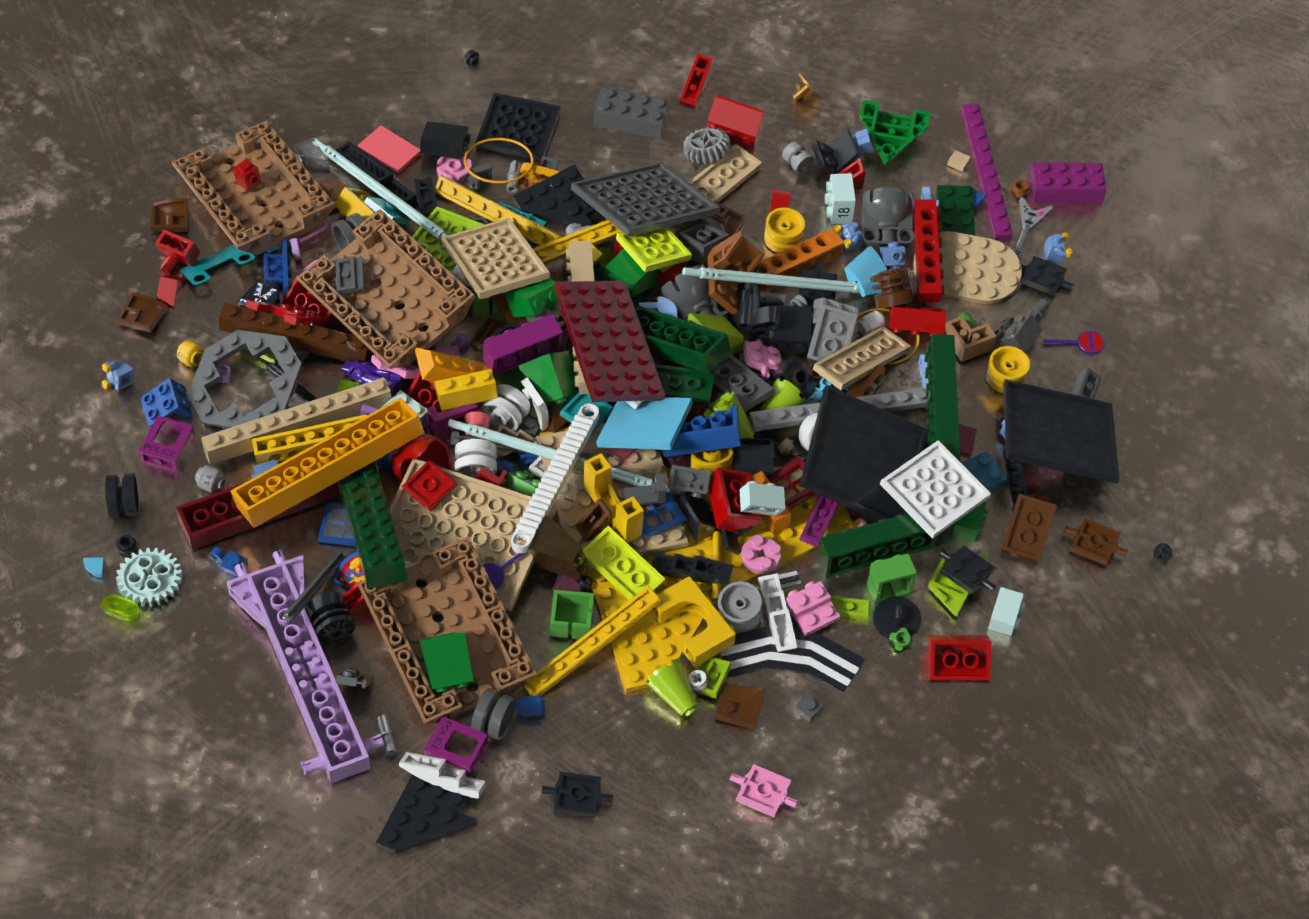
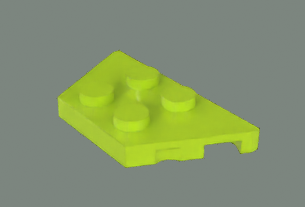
M981 555V556H980V557H982L984 560L987 559V556H986V555ZM942 558L929 582L928 588L957 617L969 593L940 573L941 568L947 563Z

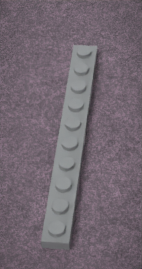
M925 388L856 397L888 412L926 407V401L929 400L928 395L925 393ZM820 403L749 412L748 418L754 432L801 425L808 416L818 413Z

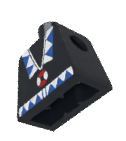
M269 281L266 286L255 283L238 300V306L247 308V300L280 305V295L277 290L278 284L274 281Z

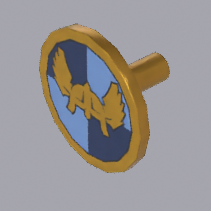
M799 71L798 75L805 85L803 86L802 83L796 84L798 92L793 95L794 99L798 101L809 90L821 99L822 95L818 89Z

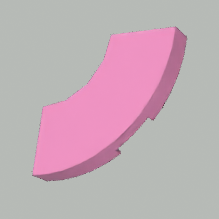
M372 355L371 361L379 370L394 372L404 379H415L419 371L418 368L411 364L406 367L389 369L376 355Z

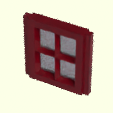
M800 456L774 471L773 475L767 476L770 483L784 487L785 505L789 511L816 495V493L799 486L805 465Z

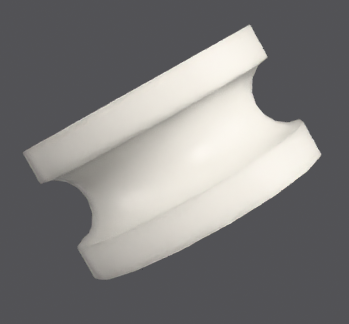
M695 670L689 674L688 680L693 690L701 691L706 688L707 677L703 671ZM698 678H700V679L702 680L701 682H699V681H697V683L694 682V680H695V679L698 680Z

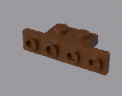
M879 364L872 373L858 380L847 394L854 397L872 395L874 390L884 382L893 367L888 364L884 366Z

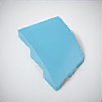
M870 246L844 268L848 282L858 283L862 297L881 293V289H872V286L879 282H871L870 277L887 270L880 256Z

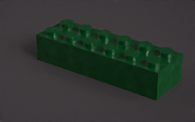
M638 306L635 309L651 355L710 374L731 352L726 333L642 306Z
M900 514L894 518L882 519L876 523L863 524L858 528L845 529L840 533L823 536L820 538L817 561L825 578L871 566V563L879 559L885 560L895 555H910L934 548L936 537L932 539L909 514Z

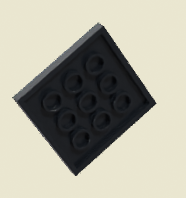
M494 93L475 144L490 138L512 139L525 145L531 151L534 159L541 160L548 149L561 112V106ZM489 141L476 146L478 148L531 158L526 149L509 141Z

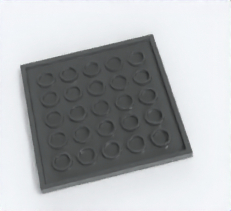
M663 162L571 183L572 191L628 237L720 214V207Z

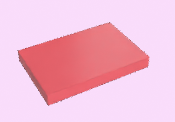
M382 125L358 145V148L397 174L421 155L419 148Z

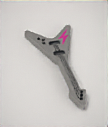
M1020 197L1019 204L1023 229L1016 247L1012 249L1018 259L1023 256L1022 249L1029 231L1052 211V206L1034 211L1029 207L1024 198Z

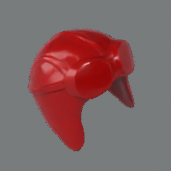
M422 434L402 445L399 451L391 458L393 473L397 476V480L402 483L412 459L424 462L431 460L439 467L452 470L449 447L440 438L429 434Z

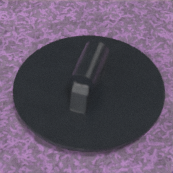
M892 596L882 600L877 605L874 611V621L877 628L888 637H890L891 633H896L901 628H906L911 637L918 631L921 625V613L911 600L900 596Z

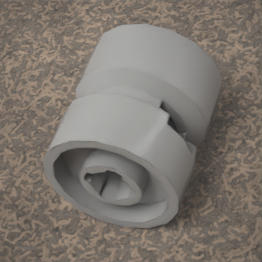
M799 141L791 142L782 152V157L798 174L807 172L815 162L814 157Z

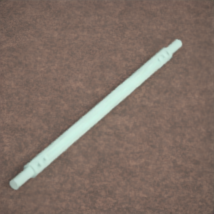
M317 138L312 141V144L320 149L325 156L394 205L438 240L442 241V237L448 236L446 231L442 230L438 225L431 222L351 163L331 146L325 145Z
M703 267L700 269L683 268V275L699 276L701 279L861 294L857 282Z
M452 419L448 422L449 427L465 431L468 435L477 436L481 439L490 440L553 460L554 454L557 452L555 449L473 425L472 423L465 424ZM579 457L574 467L584 469V461L587 459ZM612 467L611 478L630 483L634 486L652 485V482H654L651 478ZM665 485L666 492H669L671 489H668V485Z

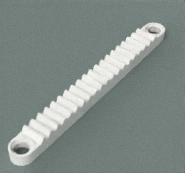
M583 405L578 414L575 415L574 420H572V424L569 426L566 436L563 437V441L560 443L556 454H554L551 464L548 465L544 477L539 482L532 500L526 506L523 517L517 523L516 530L511 538V546L515 552L526 553L530 550L529 548L544 516L549 515L599 420V409L596 405ZM593 412L594 415L589 417L586 416L585 413ZM521 539L527 542L524 545L516 544Z

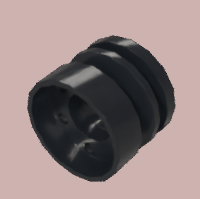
M333 591L320 594L313 598L305 607V611L320 644L328 645L341 642L348 638L356 629V622L349 611L347 601L340 592Z

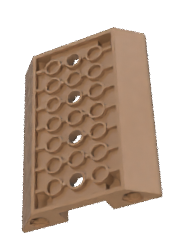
M267 120L236 133L237 145L212 156L202 148L172 161V165L236 248L251 254H261L282 244L285 238L286 241H289L322 226L335 207L332 199ZM245 159L258 167L261 183L249 192L236 183L232 169Z
M379 208L352 231L355 236L353 242L331 260L323 255L296 279L389 369H394L412 364L417 359L415 354L416 347L428 350L466 317L475 295ZM359 256H362L364 260L365 291L357 290L354 293L339 294L336 283V259L359 258ZM376 282H381V283H382V284H381L379 287H377V288H374V287H373L374 283H376ZM399 304H405L403 309H396ZM423 326L429 327L425 332L419 331Z
M469 537L432 551L431 559L407 568V581L368 589L365 580L357 583L424 724H436L440 722L443 716L453 719L476 709L480 697L487 688L498 691L501 698L503 695L519 690L537 676V672ZM419 580H424L427 582V586L425 588H418L416 583ZM440 614L444 617V620L442 622H435L432 618L434 615ZM457 631L464 632L474 679L469 684H476L478 689L475 692H470L467 690V686L457 688V685L448 686L449 690L441 692L431 689L419 639Z

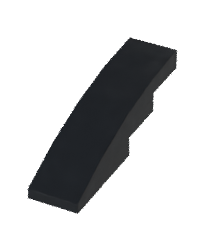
M657 552L654 553L651 564L663 576L682 580L690 576L696 582L729 584L734 566L697 555L694 558L675 553L674 557Z

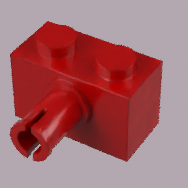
M167 230L162 231L155 243L160 253L167 256L159 268L163 273H167V275L171 274L177 262L192 267L201 252L195 242Z

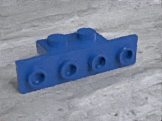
M286 238L282 241L281 254H264L263 257L264 285H267L269 281L283 285V299L292 285V281L288 280V278H291V267H288L290 265V254H287L290 251V241H286Z

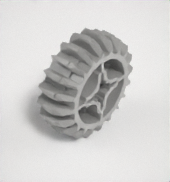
M708 127L706 129L702 128L699 131L695 130V133H690V136H687L684 141V154H686L688 161H692L693 164L706 165L707 163L712 164L715 161L719 162V159H725V156L729 155L728 152L731 147L730 138L726 131H722L721 128Z

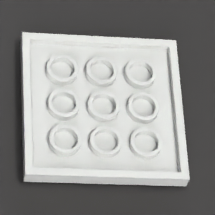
M939 440L883 478L880 482V485L932 539L989 499L991 495Z

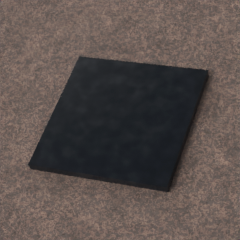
M1007 379L1004 380L1003 399L1006 456L1008 460L1118 484L1120 477L1112 403Z
M826 385L799 486L877 520L894 518L900 514H908L880 485V482L923 451L928 429Z

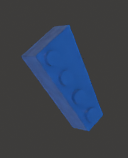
M737 405L730 407V411L724 413L719 410L713 412L714 415L703 418L701 415L695 417L689 423L684 421L672 449L663 450L664 457H676L682 454H695L697 452L741 446V424Z

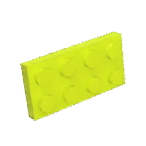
M609 526L583 549L586 560L628 600L632 599L647 586H650L655 591L665 582V578Z

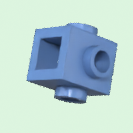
M899 242L888 243V246L880 247V258L885 266L895 269L898 268V265H905V260L908 259V252L905 246L899 245Z

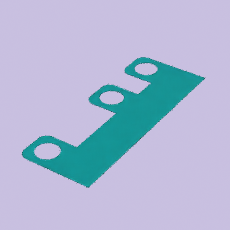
M282 244L276 246L275 248L269 249L266 252H271L277 248L282 247ZM232 245L194 262L192 267L187 265L179 270L193 285H198L210 279V276L204 270L231 258L240 265L255 259V256L238 250L235 245ZM242 255H250V258L246 261L239 260V257ZM198 275L205 276V279L200 282L194 281V277Z

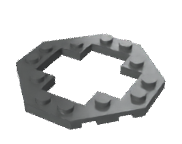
M236 330L204 350L187 396L205 426L222 427V429H228L289 409L290 398L294 395L299 373H302L304 366L285 336ZM248 347L255 360L272 350L285 372L269 382L276 397L243 416L236 403L219 412L207 391L209 387L223 380L215 366Z

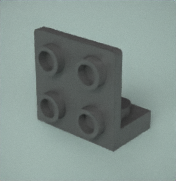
M672 465L668 489L672 490L673 495L681 496L682 494L689 493L692 497L703 499L709 493L708 487L711 471Z

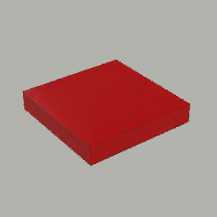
M428 460L402 485V489L431 512L458 484L431 460Z

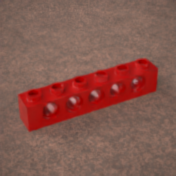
M914 199L913 220L918 302H940L941 295H944L945 291L944 284H941L944 271L943 268H940V264L943 262V254L939 253V248L942 247V238L938 237V233L941 232V222H937V217H940V207L936 206V199Z

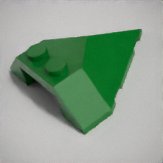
M863 100L860 118L868 130L870 138L884 165H886L928 129L931 112L914 109L913 117L879 111L880 103Z

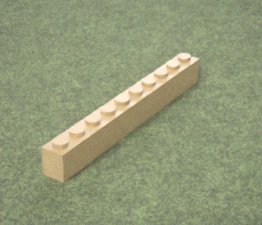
M569 241V249H566V260H570L567 263V274H571V276H568V281H594L591 241ZM573 347V358H577ZM577 359V361H574V372H578V375H575V387H579V395L589 394Z
M383 377L201 437L203 449L209 464L213 465L254 451L252 443L254 438L360 416L363 404L380 409L391 399V391Z

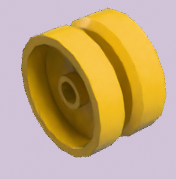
M784 207L770 212L766 218L764 241L766 245L774 252H782L792 245L803 242L805 228L803 216L794 209Z
M1012 346L999 347L994 350L990 355L986 371L988 385L993 390L1003 393V382L1005 379L1026 384L1030 369L1028 356L1022 350Z
M732 448L691 454V468L711 471V474L717 467L733 470Z

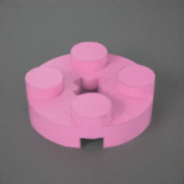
M755 535L743 545L741 559L744 562V566L753 573L763 574V572L769 570L772 572L780 563L781 548L773 540ZM757 553H764L766 557L758 558Z

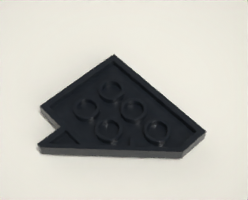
M575 164L513 195V200L519 210L528 214L532 213L536 217L568 225L577 223L583 226H593L587 216L597 212V210L571 190V183L584 180Z
M412 774L379 835L376 846L397 854L476 826V818L463 814L470 801V797L445 790Z

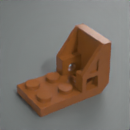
M740 230L712 248L708 255V268L753 272L765 256V250ZM708 279L709 296L732 315L737 313L739 302L737 285L742 282Z

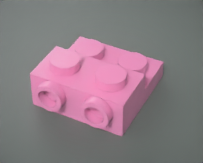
M811 581L805 585V589L801 591L796 589L787 595L786 606L805 637L840 620V615L830 601L831 596L821 581L818 583Z

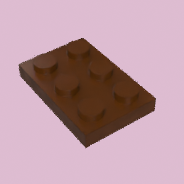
M1019 494L1002 550L1040 561L1057 505Z

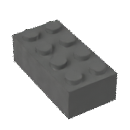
M602 87L594 109L593 126L661 139L669 114V100Z

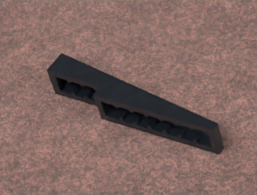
M350 141L336 149L343 157L412 208L418 206L415 193L395 180L391 171Z

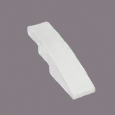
M778 573L758 577L763 603L777 652L796 649L797 643L790 613L786 606Z
M406 752L399 762L401 768L416 777L454 793L479 799L485 789V781L467 778L466 770L446 767V759Z

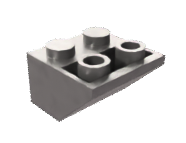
M1032 314L1006 317L1001 320L999 327L994 331L997 336L994 348L1012 346L1026 354L1042 332V328Z

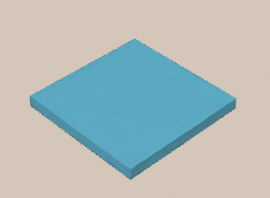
M664 397L663 400L644 401L637 409H634L625 401H617L596 441L597 447L671 450L693 404L692 398Z

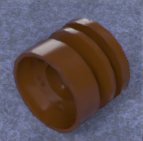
M889 269L870 277L871 282H879L873 285L872 289H881V293L874 295L876 308L897 306L914 300L912 288L903 287V284L908 283L910 278H901L908 275V269Z

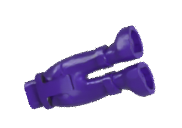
M347 360L341 369L342 372L347 373L348 377H352L361 384L384 377L391 391V398L400 391V388L405 389L409 382V379H404L394 372L379 370L370 362Z

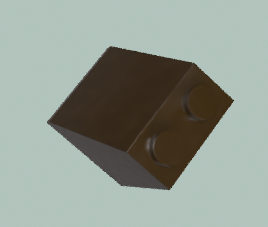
M545 515L529 548L537 568L580 580L582 575L588 570V563L581 545L554 520Z

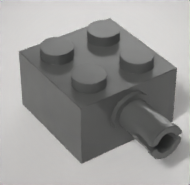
M704 220L678 233V239L692 254L691 259L700 265L708 264V255L712 248L729 238L728 233Z

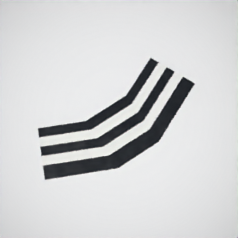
M770 626L736 634L734 645L720 652L722 660L731 662V668L728 673L729 677L767 667L810 673L842 692L845 691L865 660L817 632L805 637L800 628H793L797 648L777 652Z

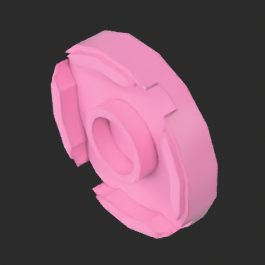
M465 154L462 159L440 157L437 161L439 176L443 175L455 182L468 178L470 174L464 165ZM467 156V166L469 169H472L471 160Z

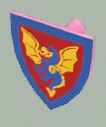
M357 552L347 556L341 562L333 581L348 590L360 580H365Z

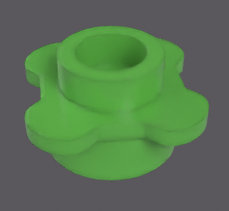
M901 628L896 633L890 634L889 638L894 642L897 651H901L903 647L913 644V639L910 638L906 628Z

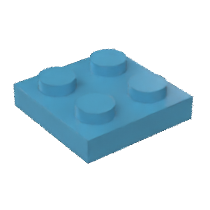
M987 451L960 462L988 491L1006 484L1007 478Z

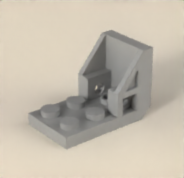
M826 298L815 299L813 304V323L816 326L807 359L818 362L849 345L858 316V308Z

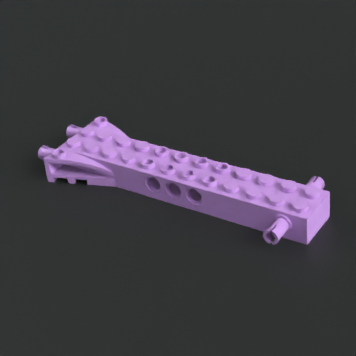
M279 550L280 556L278 551H275L272 555L276 562L275 565L252 573L249 572L246 563H241L242 569L240 564H237L235 571L238 577L227 581L229 595L266 629L318 752V757L301 762L304 774L307 775L323 768L327 773L330 783H334L369 770L370 762L367 752L384 746L381 734L365 740L360 738L305 611V607L291 623H287L283 619V614L305 590L303 555L288 560L284 550Z

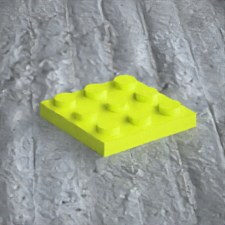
M668 227L653 230L649 233L637 234L633 237H628L623 232L617 233L616 240L644 272L689 261L692 257L690 251Z

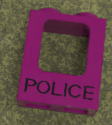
M478 403L456 407L439 414L434 405L428 407L429 433L440 438L442 441L450 440L453 431L459 432V435L466 434L465 431L458 429L449 431L448 422L450 419L454 420L463 417L467 413L477 412L479 410Z
M157 416L139 450L141 462L177 472L180 468L179 458L189 439L195 438L193 425L187 422L175 421L169 417ZM159 430L179 435L174 446L154 442Z
M443 716L426 745L424 754L425 756L446 759V763L466 770V777L470 778L473 771L477 772L482 755H486L489 750L488 734ZM454 732L479 742L470 758L467 759L445 750Z

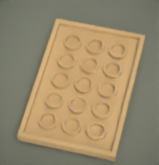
M510 218L441 238L443 246L480 299L489 298L499 293H506L509 290L522 288L550 278L548 269Z

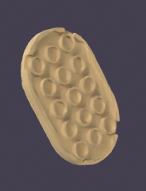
M952 231L938 233V237L942 238V247L939 248V253L943 254V262L940 264V268H943L944 277L941 279V284H944L945 288L944 295L941 296L978 304H995L1011 296L1016 291L1020 283L1022 268L1017 255L1010 247L989 238ZM914 254L913 269L916 275V257Z

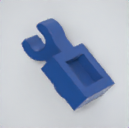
M214 547L211 551L213 555L211 559L221 563L220 569L236 577L238 575L235 571V566L240 564L242 569L241 563H248L246 557L231 550L228 554H225L217 547Z

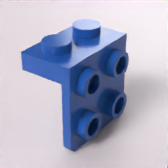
M168 378L141 397L149 426L152 427L157 416L168 417L174 412L185 419L192 416L191 404L187 399V390L183 384Z

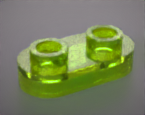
M115 594L107 595L101 601L103 612L111 617L127 623L135 622L140 617L139 606L133 601Z

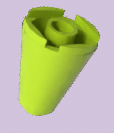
M778 378L772 386L775 394L764 401L759 411L804 405L806 399L805 397L801 399L799 396L800 390L785 379L781 382L780 378Z
M733 391L731 394L729 392L725 393L712 403L714 407L711 411L709 409L705 411L704 416L706 418L713 416L715 411L721 410L724 413L730 411V407L737 405L741 424V438H754L755 432L737 395Z
M677 658L671 660L672 665L666 666L664 664L648 677L649 680L645 682L679 715L689 717L697 711L698 703L683 665Z

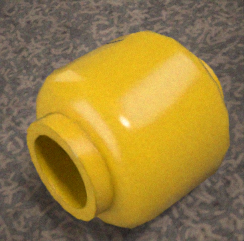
M186 340L178 347L177 358L189 367H197L203 356L204 348L192 340Z

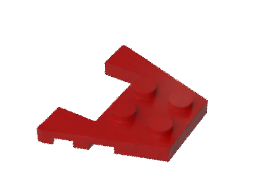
M247 300L246 303L247 308L284 317L283 321L299 326V324L307 325V323H310V325H323L325 319L319 316L317 311H305V307L299 305L292 307L287 304L276 305Z

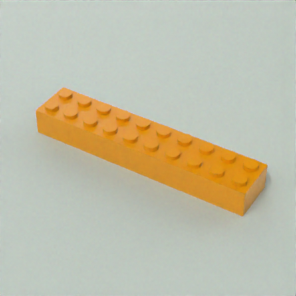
M400 397L231 490V494L235 504L255 528L424 434L419 415Z

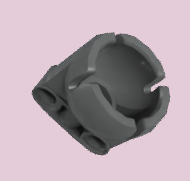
M881 187L874 189V192L868 190L863 193L861 198L863 246H872L873 248L880 249L881 246H888V243L899 242V245L905 246V248L910 246L914 239L913 204L909 191L905 192L901 188ZM865 235H872L873 240H868ZM901 235L908 236L909 241L902 240Z
M702 264V265L694 266V267H692V268H694V269H700L701 267H703V268H708V267H706L704 264ZM682 272L675 277L677 284L674 281H668L661 288L662 296L675 304L677 318L687 321L688 314L691 313L725 316L729 312L709 296L708 279H701L699 276L683 275ZM717 305L721 306L724 311H720Z

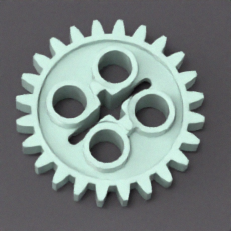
M147 548L145 553L139 549L138 555L132 552L131 559L125 557L126 564L120 563L121 569L117 570L118 577H116L118 589L121 591L122 596H126L127 601L133 599L134 605L140 601L142 607L146 603H149L150 607H152L153 602L160 605V600L162 599L168 602L167 596L174 597V591H179L178 585L182 584L181 578L183 574L181 565L178 564L177 558H173L172 553L166 555L164 549L160 553H158L157 548L153 552H150V549Z

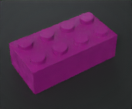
M1032 163L1029 177L1033 203H1103L1107 191L1103 163Z
M553 314L542 316L534 322H526L516 329H509L501 335L487 338L484 341L483 361L487 368L492 369L493 376H498L536 358L561 351L563 332Z

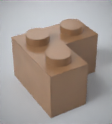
M961 316L946 322L944 335H955V353L961 362L994 350L997 336L988 323L971 329Z

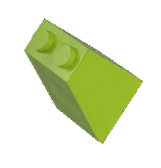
M688 314L687 321L726 333L729 339L731 355L742 350L744 337L723 315Z

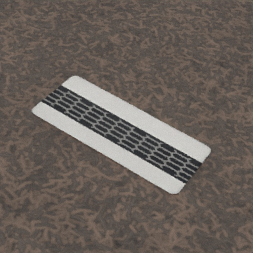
M797 571L778 575L781 588L801 584Z

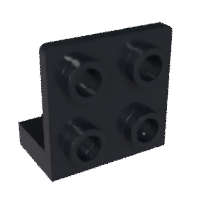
M845 129L828 145L817 140L811 143L820 170L828 174H838L858 156V151L848 129Z

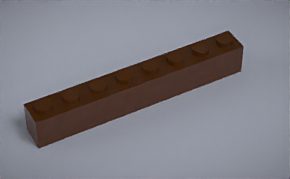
M228 303L223 304L219 316V330L233 333L236 330L285 336L293 349L342 361L359 360V362H366L369 348L355 335L308 323L307 325L299 324V326L283 321L284 317Z

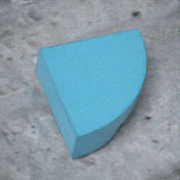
M83 558L86 570L97 578H103L104 558Z

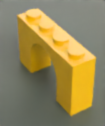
M602 453L584 461L583 487L594 502L598 499L603 500L612 512V527L626 543H629L642 536L644 510L634 496L620 502L611 482L612 467Z
M690 576L657 594L662 602L652 609L651 612L660 623L684 611L698 613L706 620L707 628L684 642L683 653L694 667L734 645L736 635L734 628L726 623L723 614L714 608L711 599L703 594L700 585L696 581L694 582Z

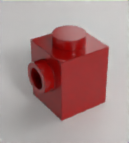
M245 159L232 168L236 183L247 192L261 183L258 167L249 160Z

